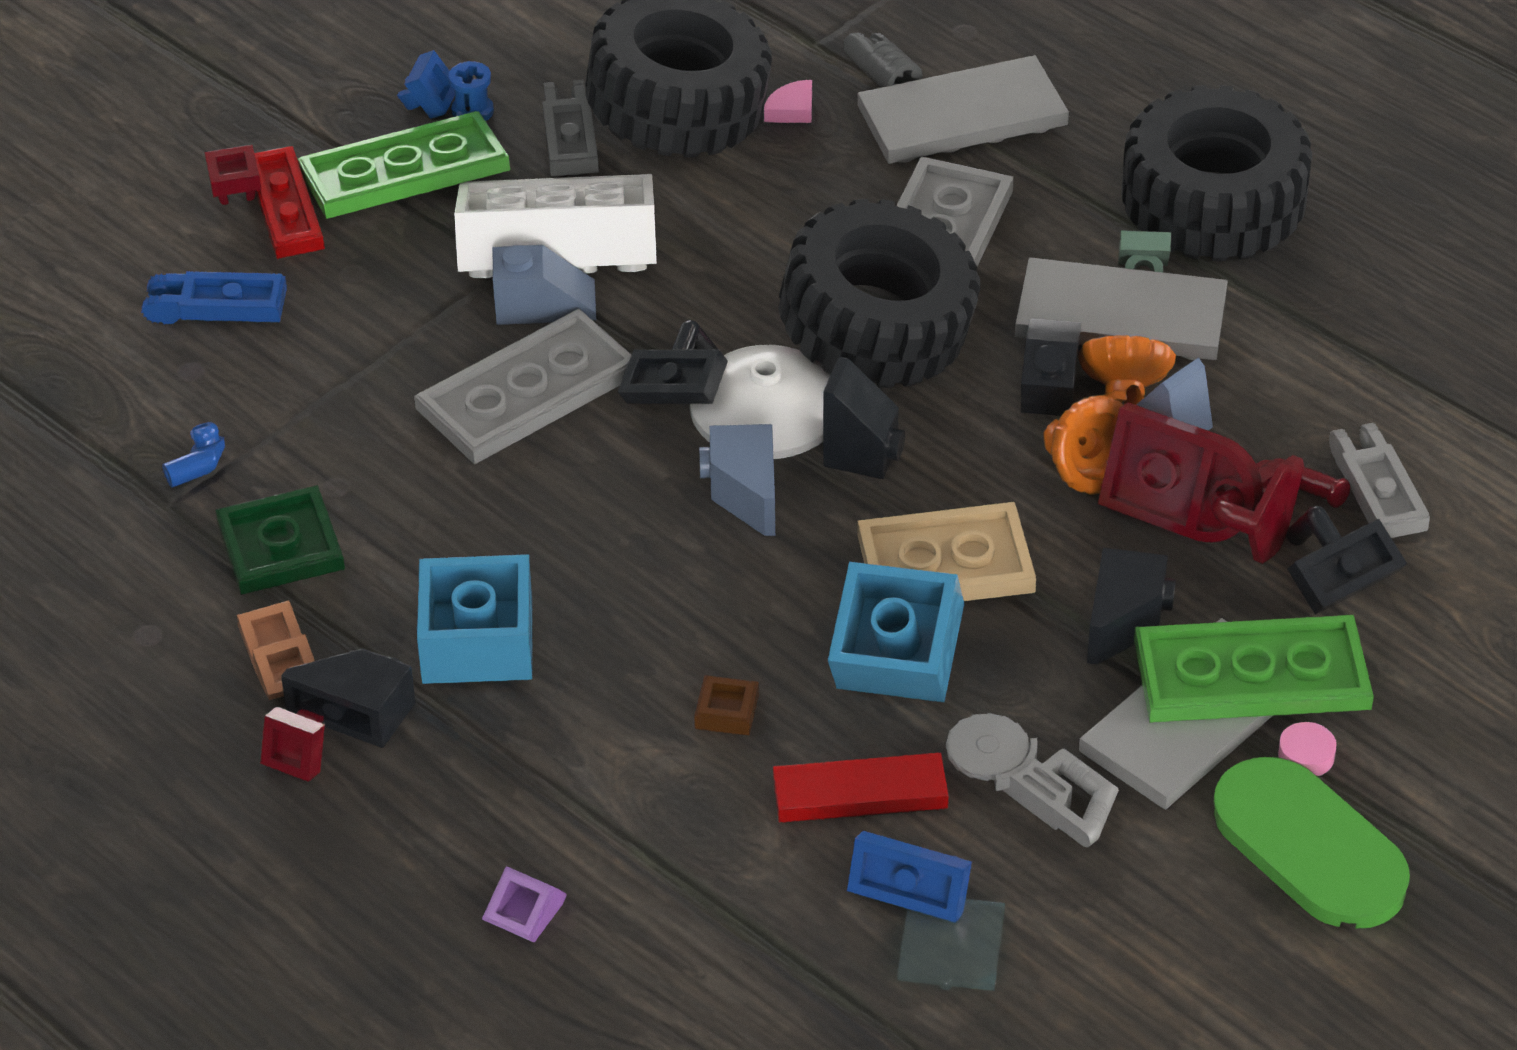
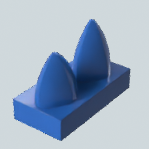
M862 831L855 838L847 891L956 923L964 912L972 862L961 859L958 856H950Z

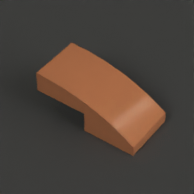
M289 600L237 615L238 628L247 652L269 700L284 696L281 675L287 668L315 661L306 635H302Z

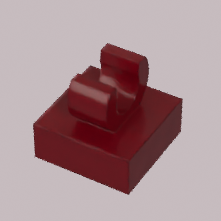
M252 144L204 152L213 197H218L222 205L228 204V195L243 192L246 194L247 201L254 200L255 191L261 190V184Z
M279 707L272 709L264 717L260 764L309 782L320 773L325 728V724H322L324 716L305 709L299 710L296 714Z

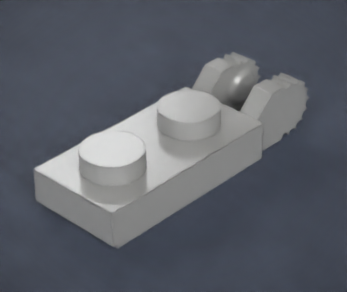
M1368 423L1360 426L1361 447H1363L1361 450L1355 449L1345 430L1338 429L1330 432L1329 447L1344 478L1350 482V489L1368 523L1380 519L1391 538L1428 531L1429 512L1393 446L1386 443L1376 424Z

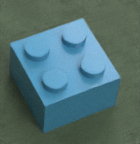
M529 554L419 559L417 643L422 684L532 680V587Z
M849 562L828 657L836 688L945 702L964 608L958 575Z

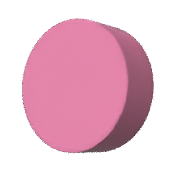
M1299 722L1290 725L1282 732L1278 750L1279 758L1300 764L1316 776L1323 775L1333 766L1336 753V739L1327 728L1317 723Z

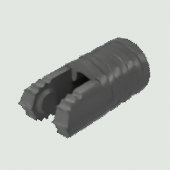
M850 33L843 39L844 51L847 53V56L880 88L922 79L921 68L892 41L881 35V33H872L869 39L861 33Z

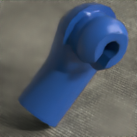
M206 422L193 427L190 435L195 445L191 448L190 454L162 464L165 478L171 488L207 475L216 468L224 451L225 441L224 437L219 436V430L215 423Z

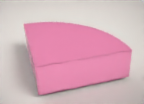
M812 80L792 82L774 91L768 97L764 106V122L811 123Z

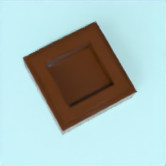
M704 675L694 715L695 729L749 736L759 697V682Z

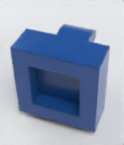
M434 50L419 55L409 76L405 79V86L408 89L397 94L407 110L421 106L430 119L446 114L455 96V91L449 84V70Z

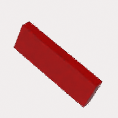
M293 146L254 153L261 184V190H256L255 193L276 258L279 259L325 249L323 235Z
M941 752L773 766V783L779 822L948 808L949 795Z

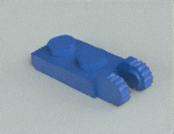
M186 271V274H155L154 277L151 276V279L148 280L146 292L149 293L148 296L150 297H146L145 301H143L141 313H143V317L147 318V321L150 320L152 323L156 322L157 324L159 322L174 324L180 318L181 320L280 322L287 291L286 278L283 274Z

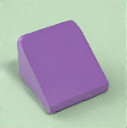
M506 866L482 920L531 942H535L560 909L567 894L551 885Z

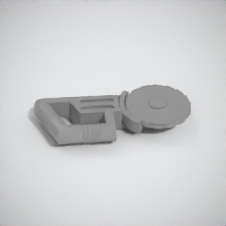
M992 713L975 714L962 719L949 731L946 742L948 759L958 771H961L970 778L974 777L984 781L994 780L996 791L1003 790L1054 830L1061 829L1084 847L1091 846L1099 839L1119 790L1065 748L1056 752L1044 763H1041L1037 760V738H1031L1029 743L1027 733L1024 732L1018 722L1015 723L1006 716ZM1061 775H1064L1092 796L1083 819L1070 810L1072 785L1060 777Z

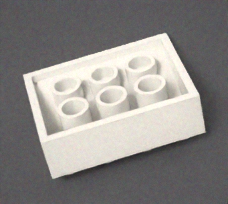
M652 174L469 181L459 184L454 213L458 272L469 271L470 277H493L492 247L513 245H544L586 274L596 272L597 266L617 265V270L637 272L647 269V264H657Z

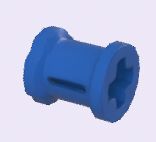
M471 61L454 66L449 71L448 77L449 84L455 91V100L451 107L452 115L456 117L479 111L485 121L489 120L494 112L493 102L488 98L487 87L491 83L489 68L483 63Z

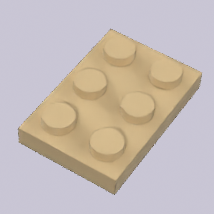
M1015 502L858 520L857 535L865 564L957 574L964 601L1036 592V575Z

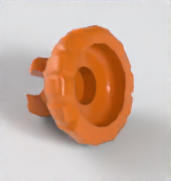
M1116 335L1092 339L1085 342L1078 351V359L1082 369L1090 378L1105 385V394L1103 396L1113 398L1120 403L1124 401L1123 405L1128 402L1136 405L1144 399L1145 387L1157 383L1166 377L1172 369L1176 354L1171 347L1162 341L1150 340L1149 338L1137 335L1131 337L1129 335Z
M1102 395L1079 400L1073 403L1069 410H1065L1059 420H1053L1043 432L1045 449L1052 455V460L1060 478L1067 483L1068 487L1075 491L1084 492L1089 495L1100 494L1119 408L1123 406L1119 401Z

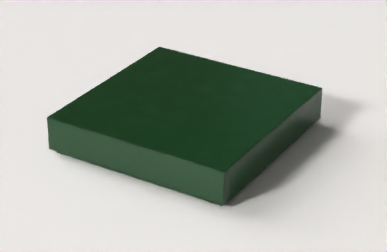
M318 485L215 510L217 524L241 595L345 569L343 554Z

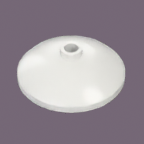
M779 345L744 347L724 355L728 363L713 404H690L692 421L699 433L708 442H710L709 426L772 424L773 458L791 457L806 452L823 442V391L831 374L823 371V364L816 360L812 363L800 350Z

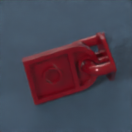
M1128 402L1119 408L1098 504L1202 542H1219L1242 532L1248 535L1253 560L1264 564L1276 555L1286 538L1298 490L1327 500L1331 507L1337 508L1348 498L1351 486L1350 482L1345 478L1336 479L1305 467L1303 459L1295 455L1290 456L1286 460L1275 458L1255 463L1242 446L1227 437Z

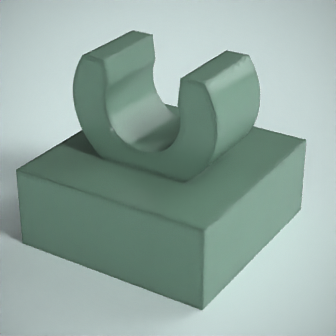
M1121 231L1118 264L1125 265L1127 269L1147 266L1153 272L1163 273V266H1168L1170 256L1171 232Z

